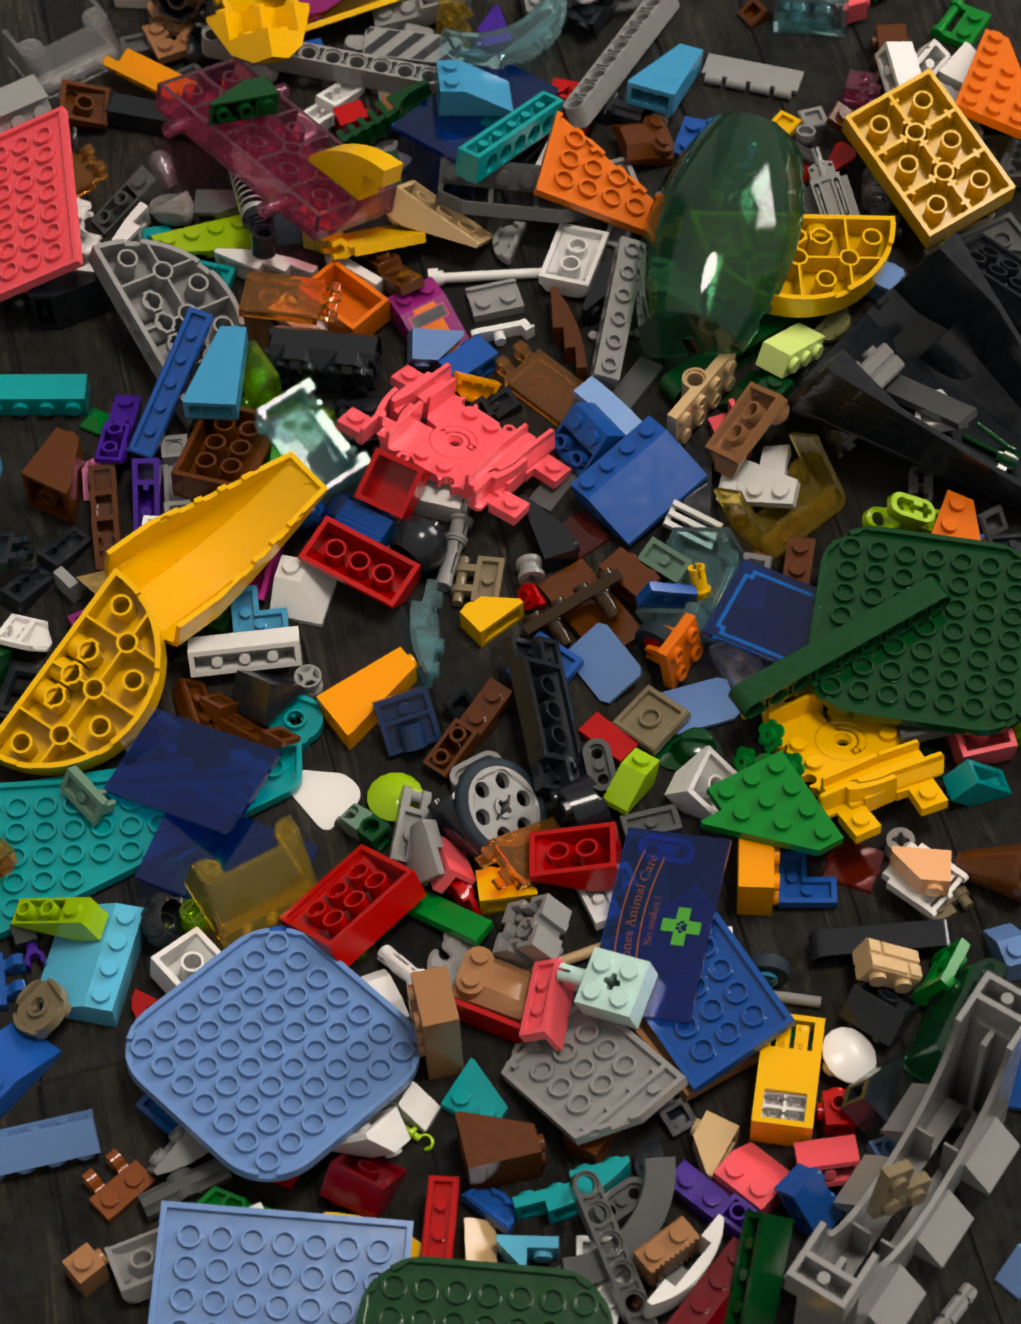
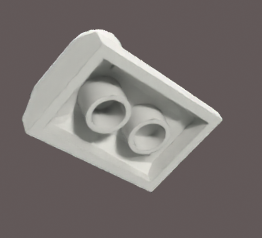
M560 223L540 271L539 283L548 292H550V287H556L561 295L574 298L586 297L604 253L609 232Z

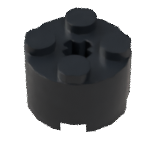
M585 774L550 791V799L560 812V815L557 816V821L561 828L611 822V815L604 797L600 798L592 788L597 784L590 775Z

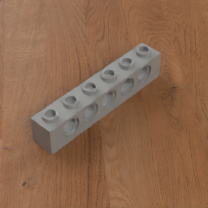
M621 236L614 250L589 378L593 376L611 392H613L620 380L646 248V242Z

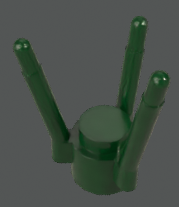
M976 422L975 425L1004 448L1000 447L998 450L974 437L962 434L963 439L995 454L994 462L998 463V465L994 464L1005 472L1006 470L1009 472L1014 471L1021 456V453L1016 451L1017 447L1007 443L980 422Z

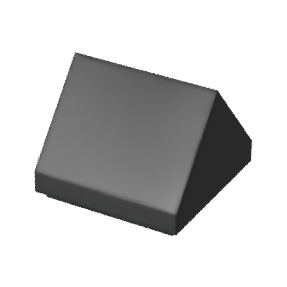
M1001 504L976 515L980 534L985 536L998 535L1009 529Z

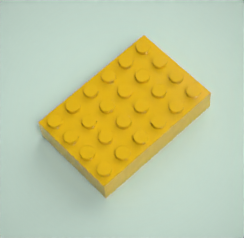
M931 68L844 117L843 133L926 249L949 237L953 232L963 229L1001 207L1013 198L1016 186Z

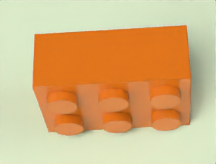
M337 260L331 261L298 288L300 304L325 321L329 326V330L374 334L391 320L390 299Z

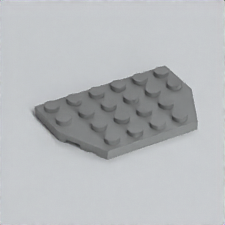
M575 985L563 1050L555 1051L546 1039L528 1043L520 1041L519 1044H515L512 1056L506 1062L501 1074L509 1085L576 1145H581L644 1123L688 1085V1081L681 1072L626 1026L582 1014L574 1002L579 989Z

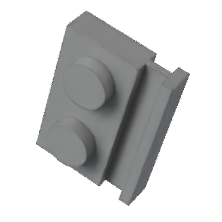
M515 278L465 288L466 298L468 299L474 323L524 313V303Z

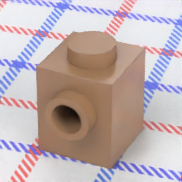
M87 1242L62 1261L67 1276L85 1298L110 1279L106 1267L109 1263L108 1259L99 1248L93 1250Z

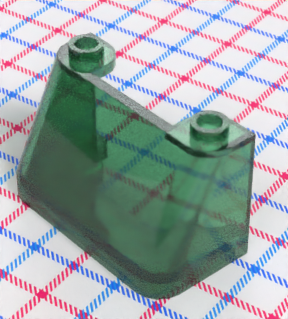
M983 958L959 969L954 976L956 978L954 985L948 991H940L934 995L904 1054L903 1066L908 1074L928 1084L931 1083L949 1041L955 1018L987 970L1006 981L1009 965L996 959Z

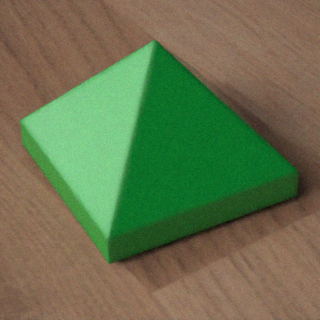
M93 407L80 424V429L101 436L104 422H108L110 414Z

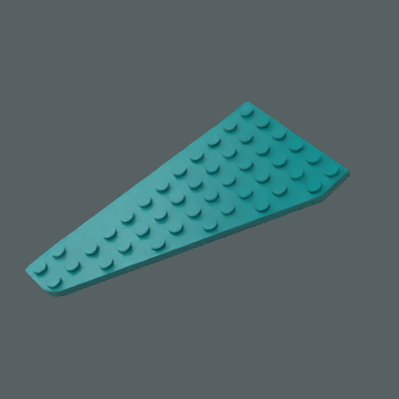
M302 741L277 749L245 746V750L229 752L231 757L229 763L203 770H198L194 758L190 757L86 772L84 774L98 790H106L105 798L108 801L112 799L116 801L113 811L102 815L98 825H93L59 790L64 776L0 783V939L12 934L10 925L20 898L88 897L174 853L190 847V844L196 840L201 841L208 836L210 837L291 797L299 790L303 782Z

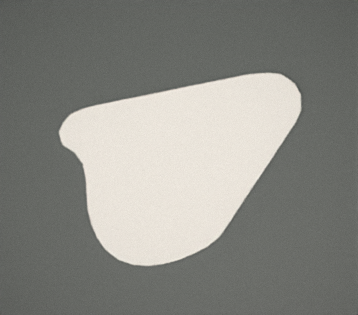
M303 770L302 785L292 796L321 829L331 830L336 819L353 803L359 802L361 794L357 784L344 774Z

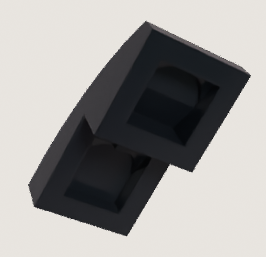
M509 385L487 400L482 395L467 405L474 406L477 404L479 410L498 422L524 409Z
M679 1093L654 1113L672 1138L691 1128L697 1119L689 1104L684 1101Z

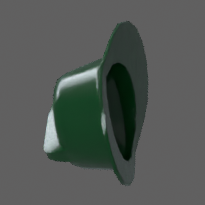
M694 727L685 730L680 736L674 735L655 755V758L660 760L659 764L662 767L678 771L705 746H710L721 757H723L721 745L713 738L710 732L703 728Z

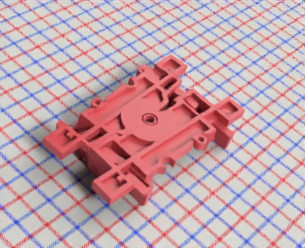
M448 362L433 373L428 371L425 374L407 364L391 376L390 384L394 387L382 399L372 417L352 407L337 420L336 429L353 437L360 445H363L377 433L380 449L431 473L429 480L435 482L437 488L448 484L451 486L450 495H459L468 500L467 505L471 509L479 512L488 506V512L513 526L529 512L530 503L512 494L524 481L526 482L534 476L552 489H555L571 476L572 469L549 455L555 449V430L550 428L537 438L528 432L529 425L526 423L517 429L509 424L505 425L502 429L500 423L479 410L477 404L466 407V397L455 394L457 379L452 378V365ZM421 418L427 421L426 425L421 422Z

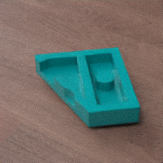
M470 1058L441 1102V1109L454 1116L455 1112L462 1111L505 1119L509 1113L506 1103L477 1062Z

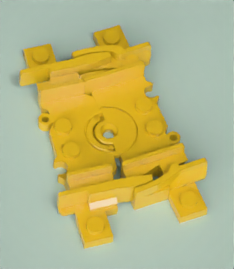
M809 686L761 713L763 723H768L770 719H775L777 724L783 725L785 729L784 736L782 737V746L776 747V750L772 753L775 754L782 750L783 753H800L802 755V764L805 766V772L801 774L802 780L814 783L809 785L812 794L818 797V802L830 818L838 816V823L856 844L881 833V824L870 811L895 800L898 801L908 797L921 817L948 808V799L933 779L944 773L943 753L937 752L924 757L919 750L920 743L917 739L900 744L898 727L896 725L849 718L830 709L827 710V721L822 716L823 704L815 697ZM844 743L846 744V746H840L838 744Z

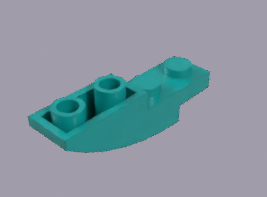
M614 1156L602 1163L594 1165L582 1164L569 1171V1177L571 1180L572 1176L580 1171H592L598 1176L604 1192L607 1193L623 1180L629 1178L631 1175L629 1156ZM582 1176L577 1181V1188L581 1193L589 1194L592 1190V1182L589 1178ZM558 1182L546 1189L538 1191L527 1190L521 1192L518 1196L512 1197L517 1221L547 1214L549 1224L551 1225L579 1215L569 1189V1183Z

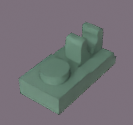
M652 536L638 556L640 562L649 568H653L658 574L673 583H681L683 580L688 584L690 576L687 567L691 564L694 565V562Z
M77 766L67 768L59 790L93 825H98L102 815L113 811L116 801L114 799L108 801L105 798L106 790H98Z

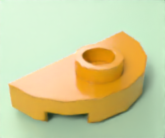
M454 371L453 377L457 379L455 391L459 396L466 397V401L470 403L482 395L487 399L490 395L496 394L501 386V383L496 380Z

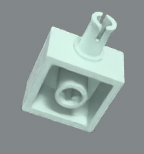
M594 947L586 969L564 962L560 964L559 968L563 969V971H557V981L580 986L574 1002L582 1014L638 1029L658 976L651 962Z

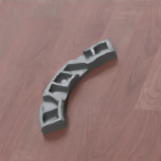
M675 1157L643 1159V1177L639 1200L632 1215L620 1229L631 1258L633 1257L634 1250L659 1232L666 1219L675 1187ZM611 1238L601 1247L605 1252L613 1253L616 1249V1241L614 1238ZM594 1250L578 1256L560 1259L561 1269L575 1272L589 1280L593 1285L606 1280ZM617 1265L613 1270V1276L626 1267Z

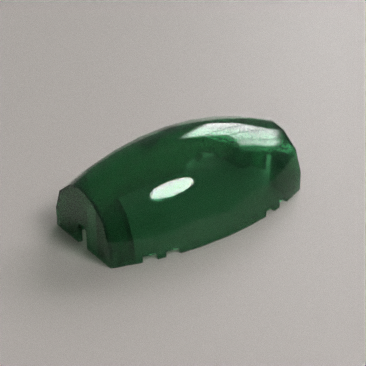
M728 112L714 116L687 144L668 170L655 195L646 219L637 265L636 319L639 344L646 358L687 356L688 351L682 339L694 341L702 355L743 353L760 329L758 322L763 314H769L772 306L770 302L774 294L779 295L797 249L805 207L803 202V193H805L803 175L805 173L801 151L793 137L776 122L747 112Z

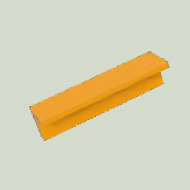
M129 48L125 50L119 61L106 55L101 63L113 74L171 103L185 105L197 86V82Z

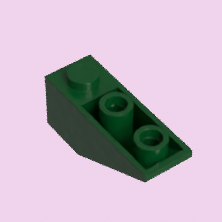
M266 76L243 80L210 103L207 124L208 126L275 115L278 110L280 92Z

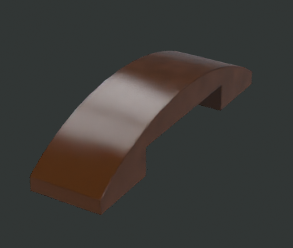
M220 692L199 698L201 707L210 719L229 736L244 744L262 749H277L298 743L301 740L299 735L282 726L265 729L237 713L239 703Z

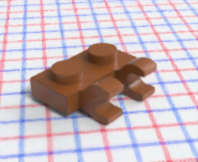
M115 1148L105 1155L109 1167L118 1174L105 1185L91 1168L81 1176L85 1180L83 1181L84 1185L94 1194L89 1199L90 1204L109 1224L113 1223L139 1200L137 1195L157 1185L156 1180L136 1159L128 1165Z

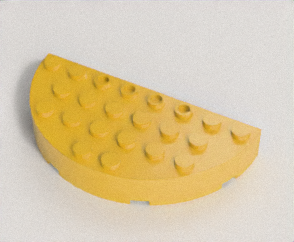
M690 212L685 231L690 251L697 265L705 276L723 293L735 301L760 312L782 317L804 318L822 316L842 310L860 300L875 286L886 266L895 238L896 224L895 216Z
M113 569L1 723V765L18 772L39 776L65 775L67 768L77 766L81 771H85L101 765L123 751L138 737L153 716L160 701L166 677L167 656L163 632L155 613L137 586L118 569Z

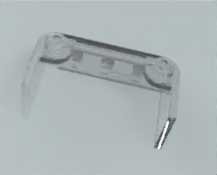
M84 0L86 11L82 15L84 28L45 47L37 39H26L17 43L7 29L2 30L8 59L23 78L34 74L47 93V99L59 95L62 79L84 83L108 71L101 64L106 55L117 61L123 55L122 48L110 21L96 0Z

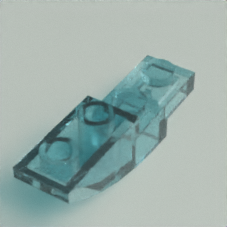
M427 579L423 602L412 600L410 609L412 653L418 664L417 671L427 688H432L433 679L439 677L440 662L437 661L438 655H443L445 648V639L441 638L440 627H438L439 614H436L437 608H442L443 592L439 591L438 580Z

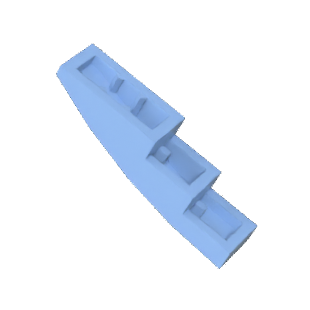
M593 376L573 390V397L579 402L595 403L626 435L642 422L629 407Z

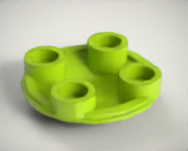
M388 773L380 776L371 784L367 792V803L370 811L385 822H395L400 802L399 796L403 785L413 787L414 791L422 792L420 783L412 776L404 773ZM410 802V807L418 809V803Z

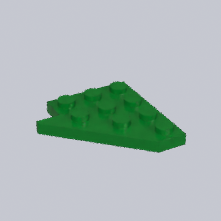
M782 750L707 787V795L718 809V812L701 820L700 827L702 830L814 856H820L843 844L844 837Z

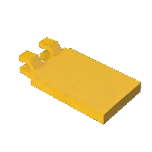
M395 224L335 235L331 231L318 234V239L322 242L328 240L329 245L328 247H319L322 254H329L333 260L346 259L352 255L356 257L426 243L425 232Z

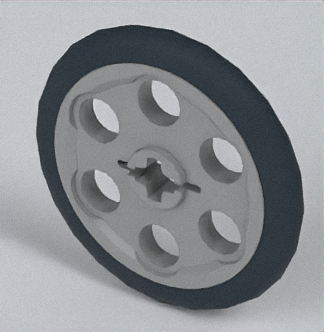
M496 757L478 759L468 765L460 775L455 789L454 802L458 821L468 840L487 856L500 861H518L528 857L529 832L546 830L547 823L545 802L542 794L535 792L532 777L514 762ZM496 775L504 780V789L497 785ZM476 784L483 788L484 798L477 795L475 791ZM517 793L524 796L526 801L525 807L517 801ZM477 812L482 813L485 817V825H481L477 821ZM518 820L525 823L527 828L526 834L519 830ZM498 829L505 833L506 843L499 840L497 835Z

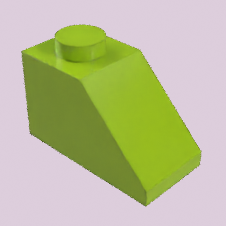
M635 748L622 761L603 796L607 806L627 815L654 786L660 760Z

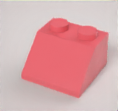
M750 1142L733 1150L713 1172V1182L731 1195L735 1192L760 1212L770 1214L781 1202L774 1187L790 1171L753 1142Z

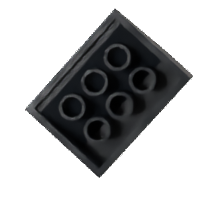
M983 233L963 240L1014 327L1021 326V257Z

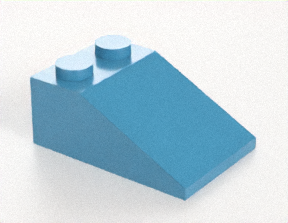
M436 60L434 87L438 116H506L513 111L509 81L463 61Z

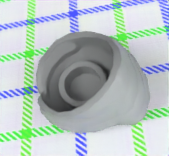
M188 191L178 194L159 195L151 200L149 204L150 214L162 224L190 226L194 220V203Z

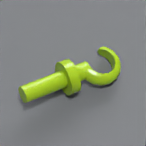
M404 1124L411 1139L417 1142L423 1138L430 1141L431 1145L423 1148L424 1151H430L433 1148L434 1139L431 1135L427 1133L419 1134L417 1133V1127L414 1126L411 1129Z

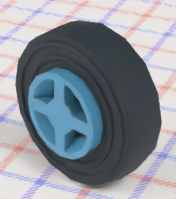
M772 953L748 955L772 989L786 984L789 980V963L784 957Z

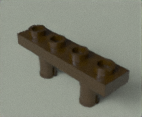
M609 567L596 575L597 581L588 585L587 581L572 589L574 592L572 596L564 599L563 596L558 597L549 603L550 609L542 614L537 610L525 618L527 623L522 625L528 636L542 628H547L553 639L558 640L562 646H567L573 642V639L561 621L563 619L562 616L590 599L591 601L595 600L607 621L620 614L621 611L609 593L610 587L624 580L619 569L617 568L612 571Z

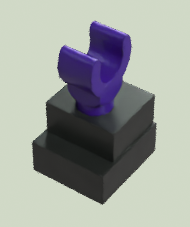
M10 925L18 952L23 953V955L26 954L25 964L28 970L32 971L31 962L34 959H40L45 967L47 960L41 951L38 941L45 938L44 934Z

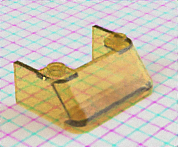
M791 432L789 434L799 455V458L792 462L788 470V476L798 479L801 484L796 509L765 507L755 515L752 507L747 504L742 491L719 487L714 489L731 526L756 549L767 552L768 556L778 557L782 555L787 549L788 536H807L840 511L845 504V492L816 434Z

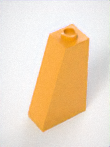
M401 647L316 696L323 718L349 750L377 723L371 702L408 691L416 683L418 664L411 654L407 655Z

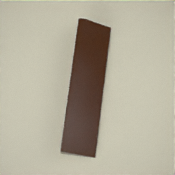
M178 678L171 693L197 769L203 770L229 763L231 757L221 729L210 719L199 703L200 697L208 695L204 681Z

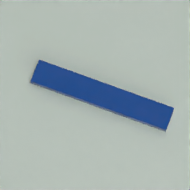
M189 306L127 449L129 453L142 458H155L213 324L214 315Z

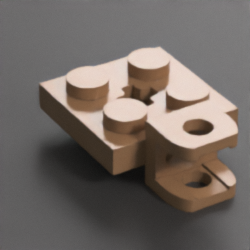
M152 1L147 4L150 24L142 26V31L157 62L162 65L186 57L187 34L192 28L193 22L187 19L184 23L177 24L161 18L158 9H156V4L153 5Z

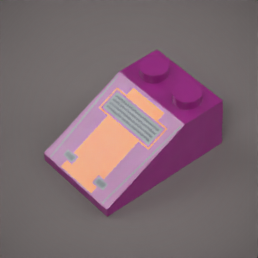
M432 276L424 280L426 286L404 296L396 293L388 297L390 299L391 322L406 341L407 334L412 328L464 331L463 338L447 353H451L460 347L464 341L470 340L448 298Z

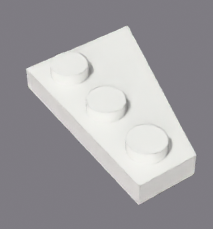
M745 459L733 480L721 475L716 501L719 505L796 509L801 484L798 479Z

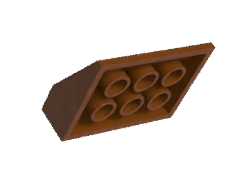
M240 406L238 420L198 419L171 472L173 495L192 500L199 496L204 497L216 491L217 487L239 480L241 475L259 469L284 421V416Z

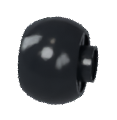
M413 515L401 520L395 526L389 539V547L421 564V574H425L435 570L442 564L448 552V541L444 535V528L431 517L424 518L420 515Z

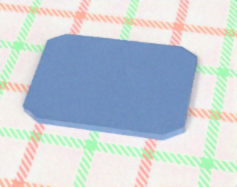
M597 623L568 649L583 659L584 665L578 673L601 702L611 704L642 677L640 664L606 624Z
M716 677L661 692L690 711L691 718L675 736H680L685 730L694 727L707 729L733 722L741 715L740 711L728 698L731 688L727 679Z

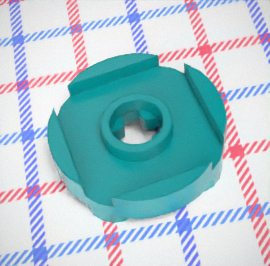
M299 695L268 727L270 729L282 726L301 737L300 741H302V750L309 748L311 743L321 735L324 728L323 714L320 706L314 699L305 695ZM297 717H300L301 723L299 725H291L290 719L295 720Z

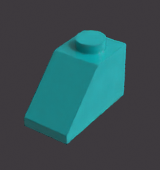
M970 759L965 760L942 777L946 785L947 796L953 802L966 806L1005 798L1012 794L1002 770Z

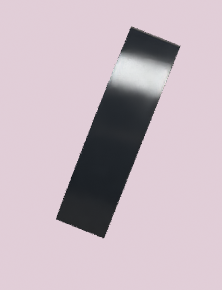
M686 444V452L706 472L708 479L684 499V504L710 517L712 456L709 450L705 448V445ZM683 513L684 516L710 528L709 525ZM683 523L684 528L698 535H707Z

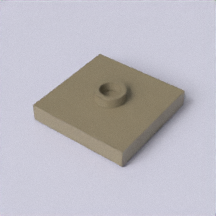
M648 684L612 723L637 741L640 747L655 756L691 718L690 711Z

